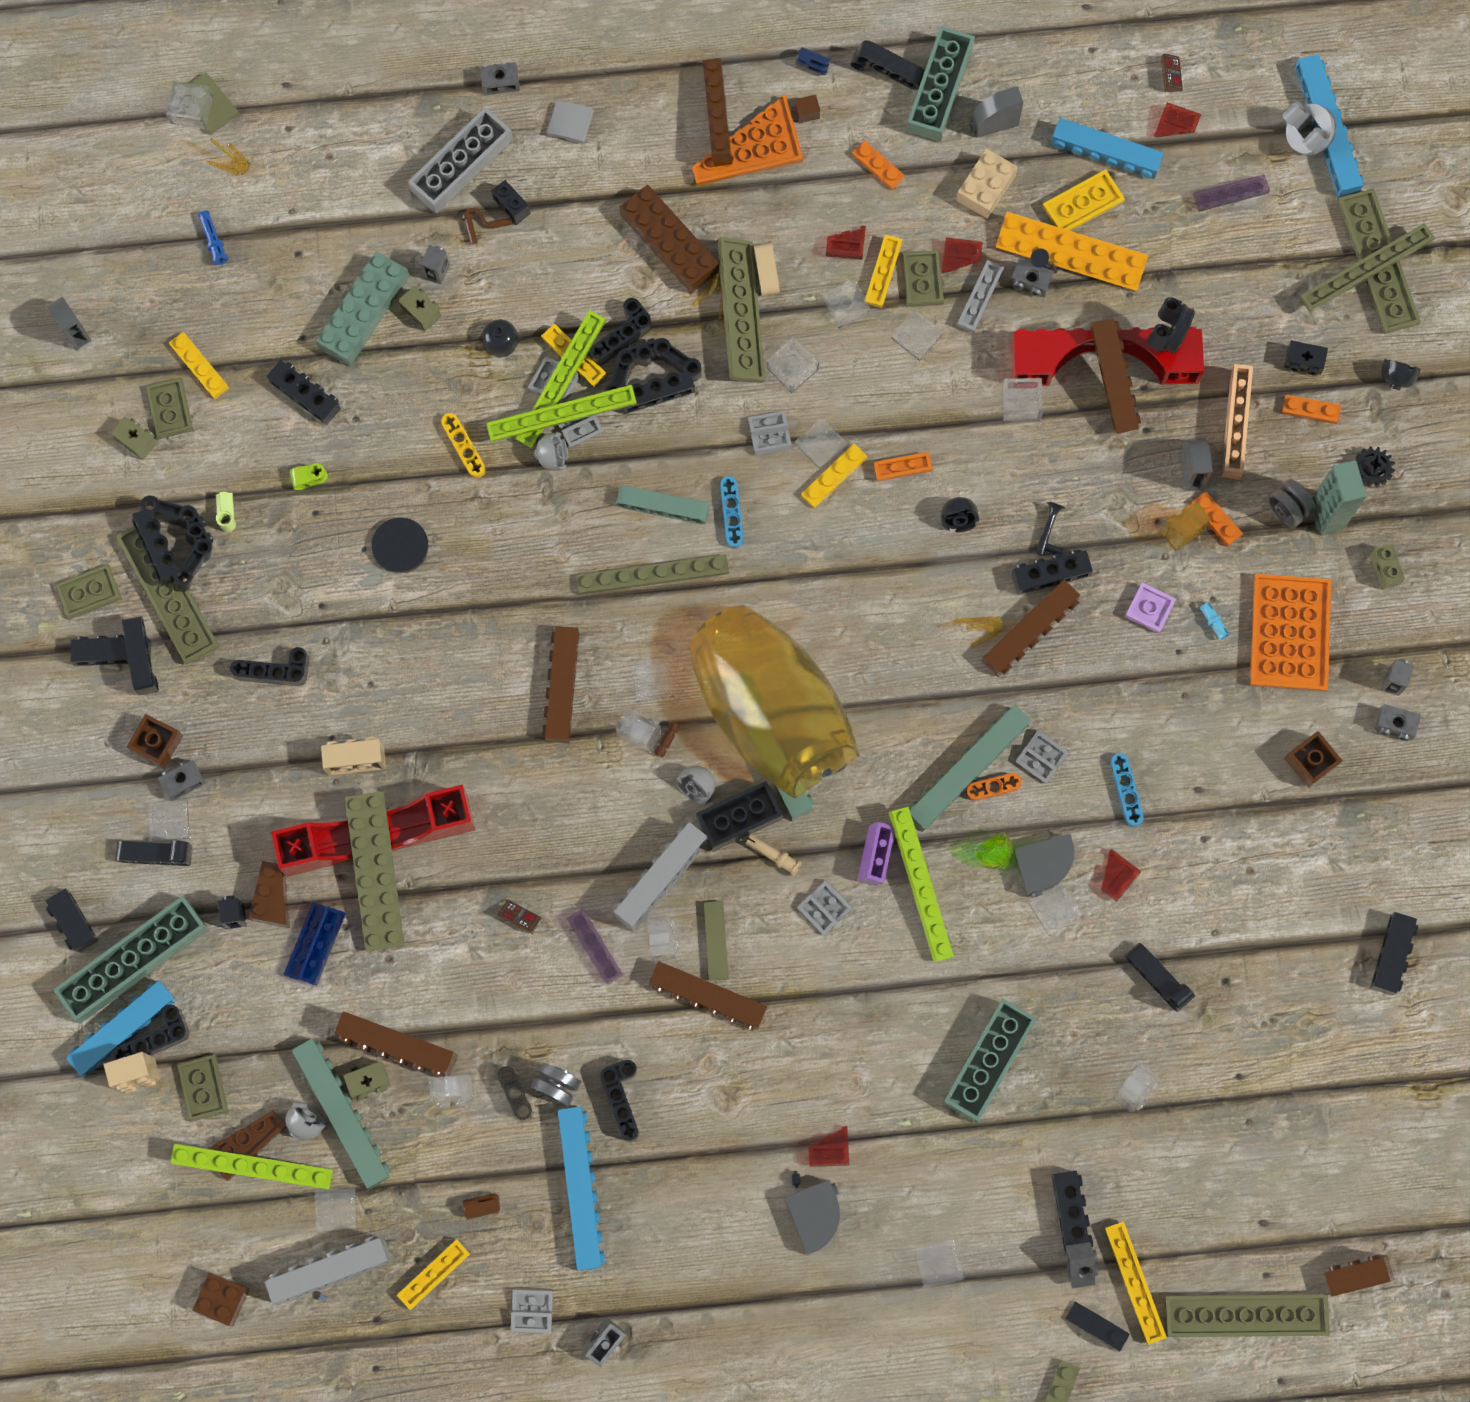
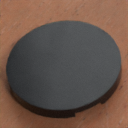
M390 519L380 525L373 535L372 553L374 558L383 569L389 572H411L417 569L427 557L428 537L424 529L411 519Z

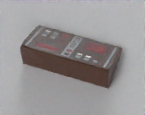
M1162 54L1161 65L1164 92L1183 91L1179 56Z
M510 900L505 902L498 913V917L532 935L542 917Z

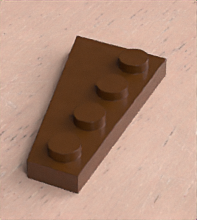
M271 1111L207 1149L256 1156L287 1126L275 1111ZM220 1172L227 1181L236 1175Z

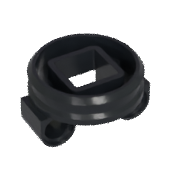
M1166 298L1158 311V317L1171 326L1157 324L1148 337V344L1159 351H1167L1171 355L1175 354L1180 348L1195 315L1194 308H1190L1184 303L1182 304V301L1176 298Z

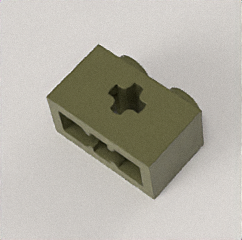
M413 286L398 302L400 307L426 332L441 318V308L435 301L431 302L427 299L428 295L421 288L418 290Z
M124 416L110 434L117 442L144 460L157 444L154 439L155 435L148 429H141L139 427L140 424L135 419L131 418L129 420Z
M1393 544L1378 547L1372 551L1370 557L1381 589L1384 590L1400 585L1405 580Z
M381 1061L343 1075L351 1098H357V1101L368 1098V1094L376 1092V1094L382 1093L391 1085L385 1066ZM366 1078L373 1080L370 1082L369 1087L365 1084L363 1085L366 1082Z

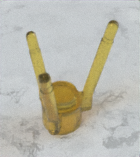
M210 138L212 143L232 158L230 163L232 168L213 161H209V164L232 172L236 176L239 173L243 175L247 172L250 166L249 160L243 157L231 143L228 146L237 156L233 155L216 140Z
M714 272L712 278H709L707 285L694 302V307L697 306L709 288L711 289L707 295L708 298L711 297L714 291L719 292L722 290L720 272ZM721 294V301H720V307H719L718 320H722V314H723L722 294Z
M1000 616L954 619L955 623L984 622L966 627L967 630L985 627L986 632H990V634L973 642L971 647L991 637L998 636V632L1003 631Z

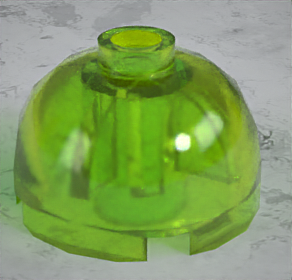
M1002 832V836L998 833L989 838L981 845L984 848L980 852L976 850L974 856L983 867L987 869H997L999 867L1004 869L1010 864L1009 860L1013 855L1014 848L1011 840L1005 832Z

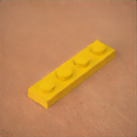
M885 234L864 304L883 308L903 239Z
M555 324L541 335V338L561 358L572 341ZM586 355L577 371L593 388L607 376L606 372L588 355Z
M184 332L169 342L173 350L214 399L229 389V386Z
M853 444L801 493V497L815 509L867 459V455Z
M456 1239L397 1296L409 1310H412L456 1269L470 1253Z

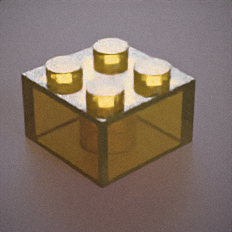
M1198 502L1194 505L1190 503L1182 509L1181 514L1178 516L1174 514L1167 519L1168 523L1164 525L1162 535L1176 552L1206 531L1211 518Z

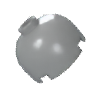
M561 433L547 434L537 444L534 455L536 460L545 469L557 471L564 470L567 465H564V459L568 460V448L565 439L559 437L562 435Z
M696 765L687 767L676 778V781H679L677 785L679 790L688 799L693 800L694 797L699 800L697 802L699 804L706 803L715 791V780L711 771L706 767Z
M299 1101L294 1102L288 1110L285 1118L286 1126L290 1131V1135L295 1139H313L321 1133L325 1127L326 1120L316 1109L313 1108L310 1111L306 1108L308 1104Z

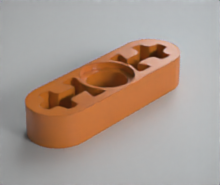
M1010 773L973 782L967 787L966 795L972 801H979L1015 792L1020 788L1022 780L1018 774ZM1010 778H1013L1014 781L1017 780L1015 787L1009 784L1005 785L1006 790H1003L1001 780H1004L1003 783H1008ZM991 782H996L999 785L997 792L989 790L988 785ZM985 784L986 795H984V791L979 792L978 796L970 793L973 787L976 790H980L983 788L982 785Z

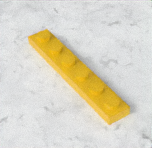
M1121 1222L1104 1228L1146 1344L1149 1345L1166 1339L1165 1331L1125 1223Z

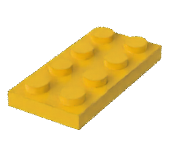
M1105 169L1043 203L1042 207L1056 227L1072 231L1123 203L1125 198Z

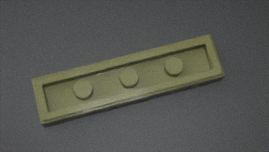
M723 901L704 902L709 981L727 980L728 965Z

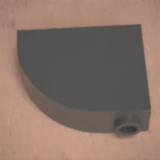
M1018 86L1000 91L988 97L974 109L970 128L972 132H975L977 138L1019 126L1024 102Z
M63 296L47 306L76 350L92 341Z
M1185 439L1181 446L1185 490L1204 489L1213 472L1209 444L1206 439Z
M1071 834L1013 850L1026 896L1031 895L1032 898L1043 895L1042 892L1054 888L1066 877L1074 860V844Z
M830 1180L785 1197L807 1255L820 1250L828 1244L839 1225L840 1208L836 1197L839 1192L835 1183L831 1184Z

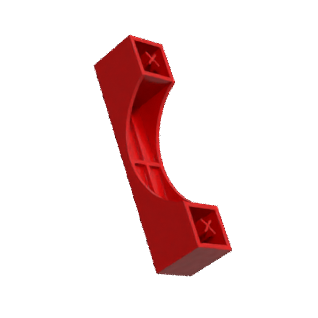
M1133 327L1129 330H1122L1120 328V332H1117L1118 338L1122 339L1124 345L1122 353L1133 356L1148 366L1156 375L1161 385L1199 384L1204 373L1202 329L1190 327L1180 348L1172 355L1170 352L1154 349L1148 344V337L1154 327L1148 329ZM1040 328L1035 331H1028L1027 329L1014 331L1011 340L1012 386H1049L1055 374L1068 361L1081 354L1096 351L1091 330H1084L1083 328H1075L1073 330L1057 328L1047 331Z
M463 784L425 793L420 798L406 805L386 811L392 851L476 830L468 795ZM348 820L327 823L308 822L271 831L278 867L286 877L353 861Z

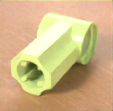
M220 492L216 494V521L222 531L231 532L236 527L233 494ZM230 519L227 524H222L223 520Z

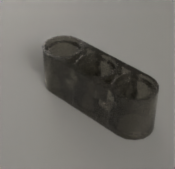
M510 1066L500 1068L498 1079L515 1116L520 1121L530 1120L533 1116V1109L516 1072ZM505 1071L512 1072V1078L509 1081L502 1079V1074ZM513 1089L520 1090L519 1098H511L510 1093ZM521 1107H528L529 1113L526 1117L519 1116L518 1112Z

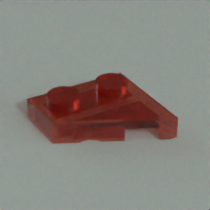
M1167 102L1154 137L1195 133L1201 114Z
M860 226V229L852 232L847 230L841 234L828 236L826 256L862 260L866 226Z
M946 237L941 274L980 262L983 242Z
M1111 849L1101 891L1115 902H1118L1141 874V871Z
M847 1126L808 1146L809 1167L849 1166Z

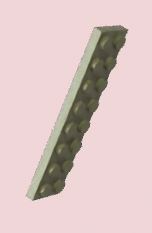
M1374 188L1338 198L1337 201L1358 261L1393 242ZM1400 261L1365 280L1384 334L1420 325L1421 320Z
M720 237L717 239L729 378L731 380L763 383L766 379L753 241Z
M134 526L116 536L184 664L187 665L219 648L190 591H178L173 587L172 583L160 586ZM148 528L151 532L156 531L154 528ZM156 544V545H155L157 548H162V547H164V546L161 545V544ZM168 560L162 561L164 564H170V563H171V562L168 561Z
M384 791L346 796L345 803L365 950L373 951L405 946Z
M1328 1294L1165 1296L1167 1337L1330 1336Z

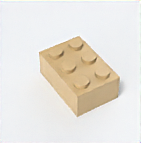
M986 148L959 189L956 201L988 219L1016 177L1018 166Z
M376 737L365 738V741L350 739L340 744L332 741L321 746L323 769L328 776L386 770L384 746Z
M144 1052L104 1064L109 1087L121 1093L131 1094L136 1092L139 1087L150 1088L155 1086L156 1082L161 1081L155 1058Z

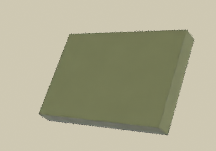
M207 72L177 93L179 98L210 135L239 115L238 110Z
M939 250L902 253L907 307L944 304Z
M182 378L145 386L157 440L194 431Z
M109 564L55 584L68 620L122 600Z
M216 1054L176 1064L189 1122L229 1112Z

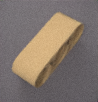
M772 243L754 245L753 249L761 297L780 294Z

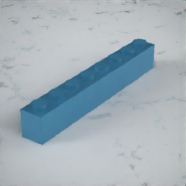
M1319 54L1300 58L1295 65V69L1307 104H1318L1325 107L1332 113L1336 122L1334 139L1328 148L1323 151L1337 196L1339 198L1358 193L1364 185V179L1359 174L1358 161L1352 153V143L1348 142L1347 128L1342 124V113L1340 109H1337L1336 95L1334 92L1332 93L1330 88L1331 80L1325 73V62L1321 60ZM1313 118L1312 121H1313L1314 127H1315V128L1317 127V128L1321 129V127L1318 125V123H1317V122L1315 121V119Z
M582 1106L559 1109L558 1115L577 1271L602 1268V1263H605L604 1251H600L599 1244L603 1243L602 1231H598L597 1223H600L599 1210L595 1211L594 1204L598 1202L597 1191H593L592 1183L595 1182L594 1170L590 1171V1163L593 1162L592 1151H588L587 1143L591 1142L589 1131H585V1123H588L587 1111H583Z

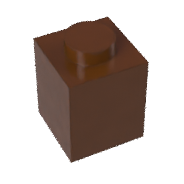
M816 95L795 99V106L792 107L794 118L797 117L799 123L820 119V107Z

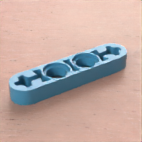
M727 476L720 483L726 541L730 548L737 549L743 544L738 486L735 478ZM727 482L734 485L731 486V494H728L727 487L725 486ZM733 499L736 501V506L728 508L725 504L726 501ZM730 517H735L738 519V524L730 526L727 521ZM735 530L736 537L739 539L736 544L730 540L733 538L732 531Z
M1117 753L1112 757L1110 766L1126 823L1131 827H1137L1143 822L1144 817L1127 756ZM1117 758H1119L1120 761L1124 760V763L1122 764V770L1124 771L1125 769H1127V772H1121L1117 774V772L1120 771L1119 765L1115 764ZM1121 776L1128 777L1130 780L1129 785H1121L1119 778ZM1127 794L1132 795L1135 799L1134 803L1127 804L1124 801V796ZM1137 806V809L1133 810L1135 816H1139L1137 823L1129 819L1132 816L1131 810L1127 811V809Z

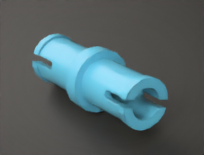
M1210 602L1205 603L1199 608L1208 620V626L1213 628L1219 640H1223L1230 635L1221 621L1222 617L1217 615Z

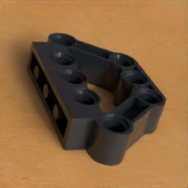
M650 338L642 344H631L618 353L616 368L604 392L625 387L631 370L635 366H648L653 360L658 359L679 371L680 374L671 372L663 379L652 378L644 385L639 383L633 384L634 393L641 392L642 395L635 397L636 405L622 408L624 415L695 393L694 382L701 378L702 367L700 361L688 357L673 347L669 340L665 338ZM660 347L667 349L665 352L657 351ZM642 353L649 354L646 358L640 357ZM625 358L631 359L629 363L622 362ZM694 367L697 371L691 373L688 369ZM677 381L678 384L676 386H670L669 382ZM654 386L660 387V390L654 392L651 390V388Z
M152 495L145 496L141 500L140 511L132 514L131 522L160 586L172 583L176 590L181 592L190 589L192 579L202 564L211 557L212 536L210 532H206L204 518L202 516L199 517L197 510L193 506H181L158 500L157 497ZM152 506L154 507V509L149 510L146 507ZM183 516H190L191 519H185ZM158 520L184 528L186 530V541L194 547L179 569L175 566L176 557L174 553L168 550V539L160 533L161 524ZM148 528H154L156 531L151 532ZM191 532H197L199 535L194 536ZM156 544H161V545H163L164 547H162V548H157L155 545H156ZM199 548H204V549H206L207 551H205V552H200L198 549H199ZM168 560V561H170L171 563H170V564H164L162 561ZM184 577L187 581L182 582L178 578Z

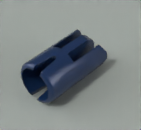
M802 47L798 52L796 64L825 76L831 58Z

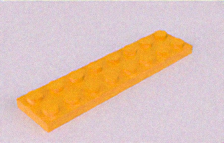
M1006 212L995 247L1027 258H1031V254L1036 249L1043 248L1049 253V261L1053 262L1057 267L1134 291L1138 289L1149 256L1010 212Z

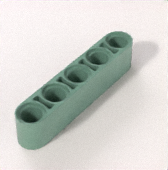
M620 486L616 506L620 508L696 524H706L710 505L703 501L630 486Z

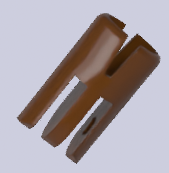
M494 1193L463 1200L466 1219L498 1213L500 1211V1198L498 1194Z

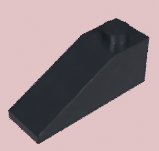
M1076 1301L1065 1318L1116 1352L1121 1351L1130 1335L1125 1330Z

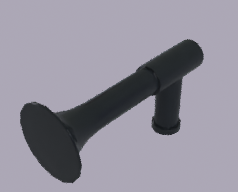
M1039 248L1031 254L1033 266L1038 268L1044 267L1054 271V273L1058 272L1059 268L1049 261L1047 250Z
M1046 502L1049 505V516L1036 553L1044 555L1045 550L1056 554H1062L1063 547L1049 544L1048 541L1055 518L1059 511L1065 509V507L1057 503Z

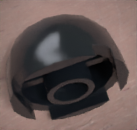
M503 319L489 322L484 327L481 336L486 352L498 358L507 357L512 354L519 343L516 328L512 323Z
M1384 359L1381 373L1384 381L1390 384L1389 388L1400 391L1401 387L1408 388L1417 381L1421 368L1410 367L1405 363Z
M952 498L942 508V526L948 531L956 529L955 531L958 533L966 532L976 527L975 523L977 521L979 523L977 506L968 498Z

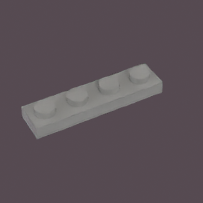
M989 260L986 261L957 323L958 327L972 333L975 332L1004 270L1003 266Z

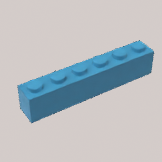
M1059 118L1051 141V145H1054L1057 149H1066L1075 155H1084L1093 161H1102L1108 166L1119 167L1126 172H1134L1147 179H1155L1164 152L1063 118Z
M154 981L149 984L146 992L135 996L127 1008L123 1007L118 1010L115 1018L111 1021H105L97 1033L87 1036L84 1044L80 1047H74L69 1052L70 1055L66 1059L81 1077L86 1078L113 1055L115 1048L128 1043L159 1017L166 1005H173L178 1001L164 983Z

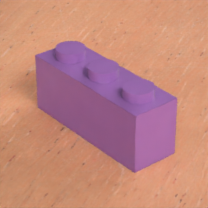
M881 822L869 825L857 881L874 886L884 883L895 833L893 826Z

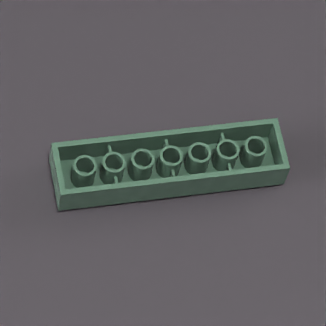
M181 896L61 983L53 991L74 1021L81 1024L209 931V928L188 899Z

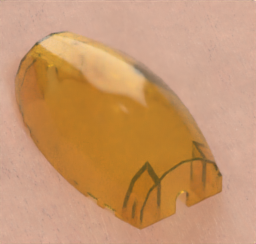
M738 605L718 612L703 623L694 634L689 647L692 666L701 693L713 718L739 754L752 767L756 768L764 778H768L780 790L793 798H797L822 781L821 773L825 769L830 768L833 774L860 756L849 719L832 685L805 649L771 620L745 605Z

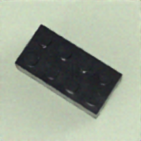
M764 781L697 812L696 818L703 833L708 837V843L712 852L783 820V814L767 781Z

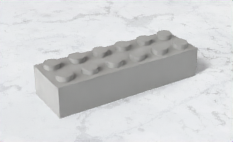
M485 107L408 181L410 191L437 214L513 140L511 129Z
M690 822L687 825L683 824L679 828L677 837L674 840L670 839L664 848L666 850L662 855L658 854L653 859L652 867L642 872L638 884H633L627 891V897L624 900L620 899L614 906L615 917L631 931L635 932L708 844V837Z
M372 1236L365 1239V1243L362 1245L354 1243L346 1246V1251L336 1250L326 1254L327 1258L325 1259L317 1257L307 1261L308 1265L306 1266L296 1265L288 1268V1273L277 1272L270 1275V1279L266 1280L265 1284L272 1305H281L392 1263L393 1261L385 1239L379 1238V1236Z

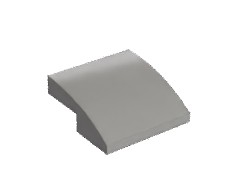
M556 101L546 134L549 137L565 138L568 142L584 143L594 110L574 103Z
M545 357L530 382L528 389L540 396L559 362ZM576 372L559 404L566 402L580 377L579 372Z
M785 411L748 417L755 456L792 449Z
M596 415L558 425L569 448L603 432Z
M1038 730L1015 762L1047 784L1070 752Z
M825 880L797 908L824 936L853 909V906L828 880Z
M513 1288L511 1332L551 1333L553 1289Z

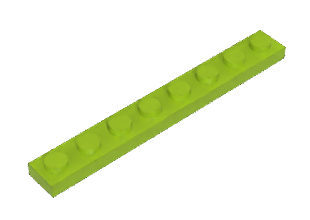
M591 310L588 311L532 411L559 404L606 322V318ZM544 429L518 435L516 440L533 449Z
M629 385L486 424L490 440L495 442L636 405L637 402L633 387Z
M909 806L891 811L889 816L933 961L937 962L954 957Z
M176 1143L173 1147L170 1163L328 1190L330 1189L333 1169Z

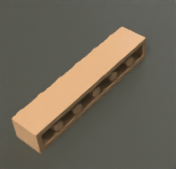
M1234 364L1230 373L1221 478L1240 480L1244 472L1253 366Z

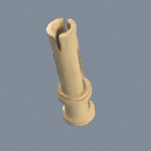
M752 834L749 836L750 839L746 841V846L774 861L778 868L782 867L791 873V876L794 877L802 865L801 861H796L789 857L787 852H779Z

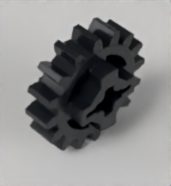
M1370 446L1368 451L1362 449L1361 454L1358 453L1355 457L1363 484L1368 482V487L1375 484L1377 488L1380 482L1382 485H1385L1387 480L1392 478L1391 474L1394 473L1395 469L1391 467L1394 466L1395 462L1390 461L1392 455H1385L1386 449L1381 452L1380 447L1373 450L1372 446Z

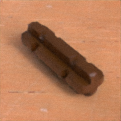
M671 721L667 726L668 730H665L658 743L660 745L656 746L654 754L662 758L665 756L666 748L670 747L676 736L674 734L680 728V725L676 722Z

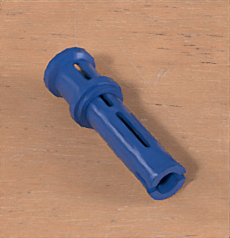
M201 211L198 213V217L208 241L207 249L213 257L212 262L214 265L224 264L229 260L228 255L225 254L223 249L224 244L217 236L209 211Z

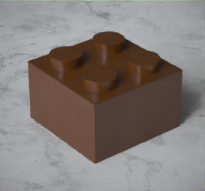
M145 714L126 748L132 753L165 769L183 734L179 730Z
M1319 731L1298 745L1284 758L1308 788L1343 761Z
M209 1272L192 1311L227 1326H234L250 1288Z

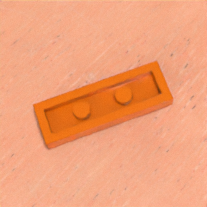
M865 140L852 152V156L891 190L905 178L901 171Z
M1285 394L1281 414L1337 425L1341 405Z
M929 452L873 462L877 482L932 472L933 470Z
M1206 491L1191 503V506L1227 547L1243 535L1242 531Z

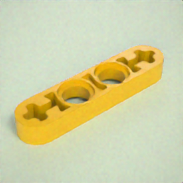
M453 413L445 414L442 417L441 423L469 474L473 478H481L484 476L486 469L457 416ZM448 419L453 421L455 427L453 431L451 426L447 424ZM456 434H463L464 440L456 442L454 441V436ZM466 449L473 451V455L469 458L463 456V452ZM475 461L476 466L480 467V472L473 471L474 467L471 462Z

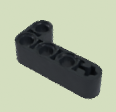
M864 40L856 48L850 63L856 70L864 71L869 67L913 90L919 89L925 72L922 67L868 40Z
M628 298L624 301V314L628 320L590 348V358L597 365H604L618 355L621 350L633 344L651 330V317L637 299ZM631 306L637 308L635 311L627 310ZM642 320L648 322L646 325L639 324V322ZM626 331L633 332L630 336L624 335ZM611 342L618 343L615 347L609 345Z
M143 617L122 620L134 691L139 696L159 692L157 678L152 670Z
M295 647L290 651L288 664L236 660L232 662L230 672L239 681L302 686L307 680L309 656L303 648ZM298 654H304L301 661H295V657ZM241 667H242V668L244 669V671L241 670V671H240V674H238V673H237V670H240ZM257 669H263V673L260 676H255ZM276 671H282V675L280 677H274V673ZM296 672H300L301 677L294 680L292 678Z
M178 840L171 841V843L118 841L115 861L129 864L191 866L193 846L189 842Z
M1138 943L1125 955L1126 960L1176 1012H1179L1195 997L1193 991L1186 984H1180L1143 944Z
M166 1005L161 1012L165 1027L118 1046L113 1051L114 1061L121 1059L122 1052L129 1053L125 1057L133 1055L131 1052L134 1054L139 1053L138 1046L141 1043L146 1044L144 1053L151 1056L186 1041L189 1038L190 1032L181 1009L175 1005ZM171 1010H176L175 1018L169 1019L168 1013ZM178 1028L183 1029V1034L180 1037L175 1036V1031ZM163 1035L165 1038L164 1043L157 1045V1038Z
M624 1060L605 1067L600 1074L620 1134L627 1142H634L639 1137V1130L622 1086V1082L634 1078L637 1074V1066L632 1060ZM628 1064L632 1065L634 1068L633 1072L629 1075L624 1074L623 1067ZM609 1071L615 1074L614 1080L610 1082L604 1079V1075ZM614 1090L621 1091L622 1096L619 1100L611 1099V1093ZM620 1109H627L629 1112L628 1117L620 1119L618 1111ZM632 1120V1123H629L631 1130H635L631 1138L624 1134L627 1132L624 1123Z

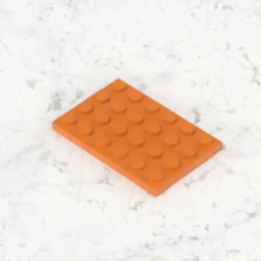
M1268 574L1254 575L1250 686L1328 691L1331 579Z

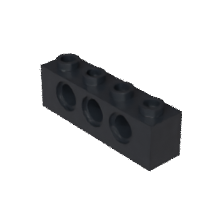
M280 360L266 376L269 383L327 426L341 409L338 403L339 400L332 394L327 395L324 392V388L316 383L314 385L311 383L310 378L306 374H299L295 371L296 368L291 363H285ZM289 378H295L292 383H286ZM303 389H309L308 393L301 394ZM319 399L324 400L320 405L315 404Z
M1078 549L1071 551L1069 555L1063 556L1058 554L1046 561L1038 559L1033 562L1034 564H1019L1013 569L1012 577L1017 594L1020 595L1059 585L1063 580L1071 582L1090 577L1093 570L1087 550L1081 551ZM1072 563L1075 568L1072 570L1067 569L1065 564ZM1047 568H1054L1056 573H1048ZM1030 572H1035L1038 575V578L1032 579L1029 577L1028 574Z
M1077 1170L1052 1174L1065 1255H1067L1066 1246L1090 1242L1091 1247H1093L1092 1235H1088L1087 1227H1090L1088 1214H1084L1083 1208L1086 1207L1085 1195H1081L1080 1187L1083 1186L1081 1174L1078 1175ZM1066 1187L1073 1188L1075 1192L1073 1198L1066 1197L1064 1193ZM1070 1207L1077 1209L1078 1216L1076 1218H1071L1068 1215ZM1073 1227H1078L1081 1230L1080 1238L1072 1236L1071 1231Z

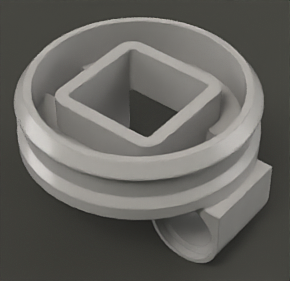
M1295 101L1282 114V117L1287 122V141L1295 151L1305 155H1316L1327 149L1333 141L1336 132V122L1332 113L1325 107L1318 104L1302 106L1301 103ZM1314 118L1321 129L1316 127L1305 137L1301 130Z

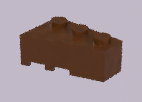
M262 861L248 918L255 922L290 928L286 876L279 870L277 863Z
M1379 1254L1368 1257V1261L1360 1262V1259L1348 1262L1349 1266L1341 1268L1340 1264L1328 1267L1329 1271L1325 1272L1331 1297L1394 1280L1388 1256L1380 1257Z

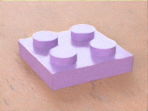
M1142 582L1125 617L1160 633L1176 598Z

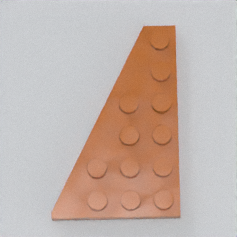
M786 94L782 95L774 104H770L765 111L760 112L750 120L749 124L736 131L730 137L733 164L715 167L711 153L707 154L702 161L692 166L696 186L803 162V155Z

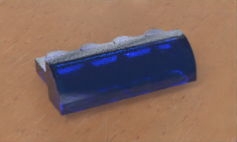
M312 902L283 975L317 987L346 913Z

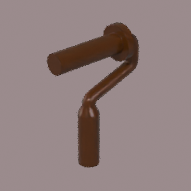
M478 208L467 209L465 215L461 217L462 221H465L471 245L478 242L472 222L474 215L469 213L476 212L486 228L494 229L512 225L511 218L492 221L488 224Z

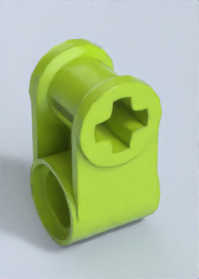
M319 463L295 467L290 470L293 489L302 490L323 484L328 478V473Z

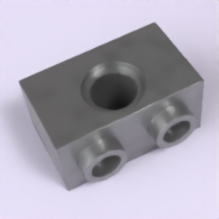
M506 62L502 65L480 67L484 95L520 91L516 63ZM498 76H503L502 79H496Z
M429 245L420 264L425 279L442 285L450 267L447 252L440 246L435 245L434 247Z
M1019 258L1011 277L1010 285H1013L1017 290L1029 291L1033 296L1045 297L1054 271L1044 267H1035L1031 262ZM1033 277L1036 281L1030 282L1027 278Z
M1404 659L1395 660L1387 668L1380 690L1399 696L1408 687L1414 666Z
M1383 704L1379 708L1374 730L1379 731L1380 734L1390 736V734L1398 736L1397 738L1402 741L1412 740L1416 736L1421 714ZM1393 720H1398L1401 723V728L1395 727Z
M185 760L179 764L178 768L166 770L158 778L171 801L206 784L194 760ZM186 775L184 782H177L179 776Z
M1091 1243L1066 1246L1067 1271L1071 1288L1096 1285L1095 1276H1098V1268L1095 1262H1098L1096 1250H1092Z
M606 1317L581 1350L587 1358L601 1368L626 1334L622 1328Z

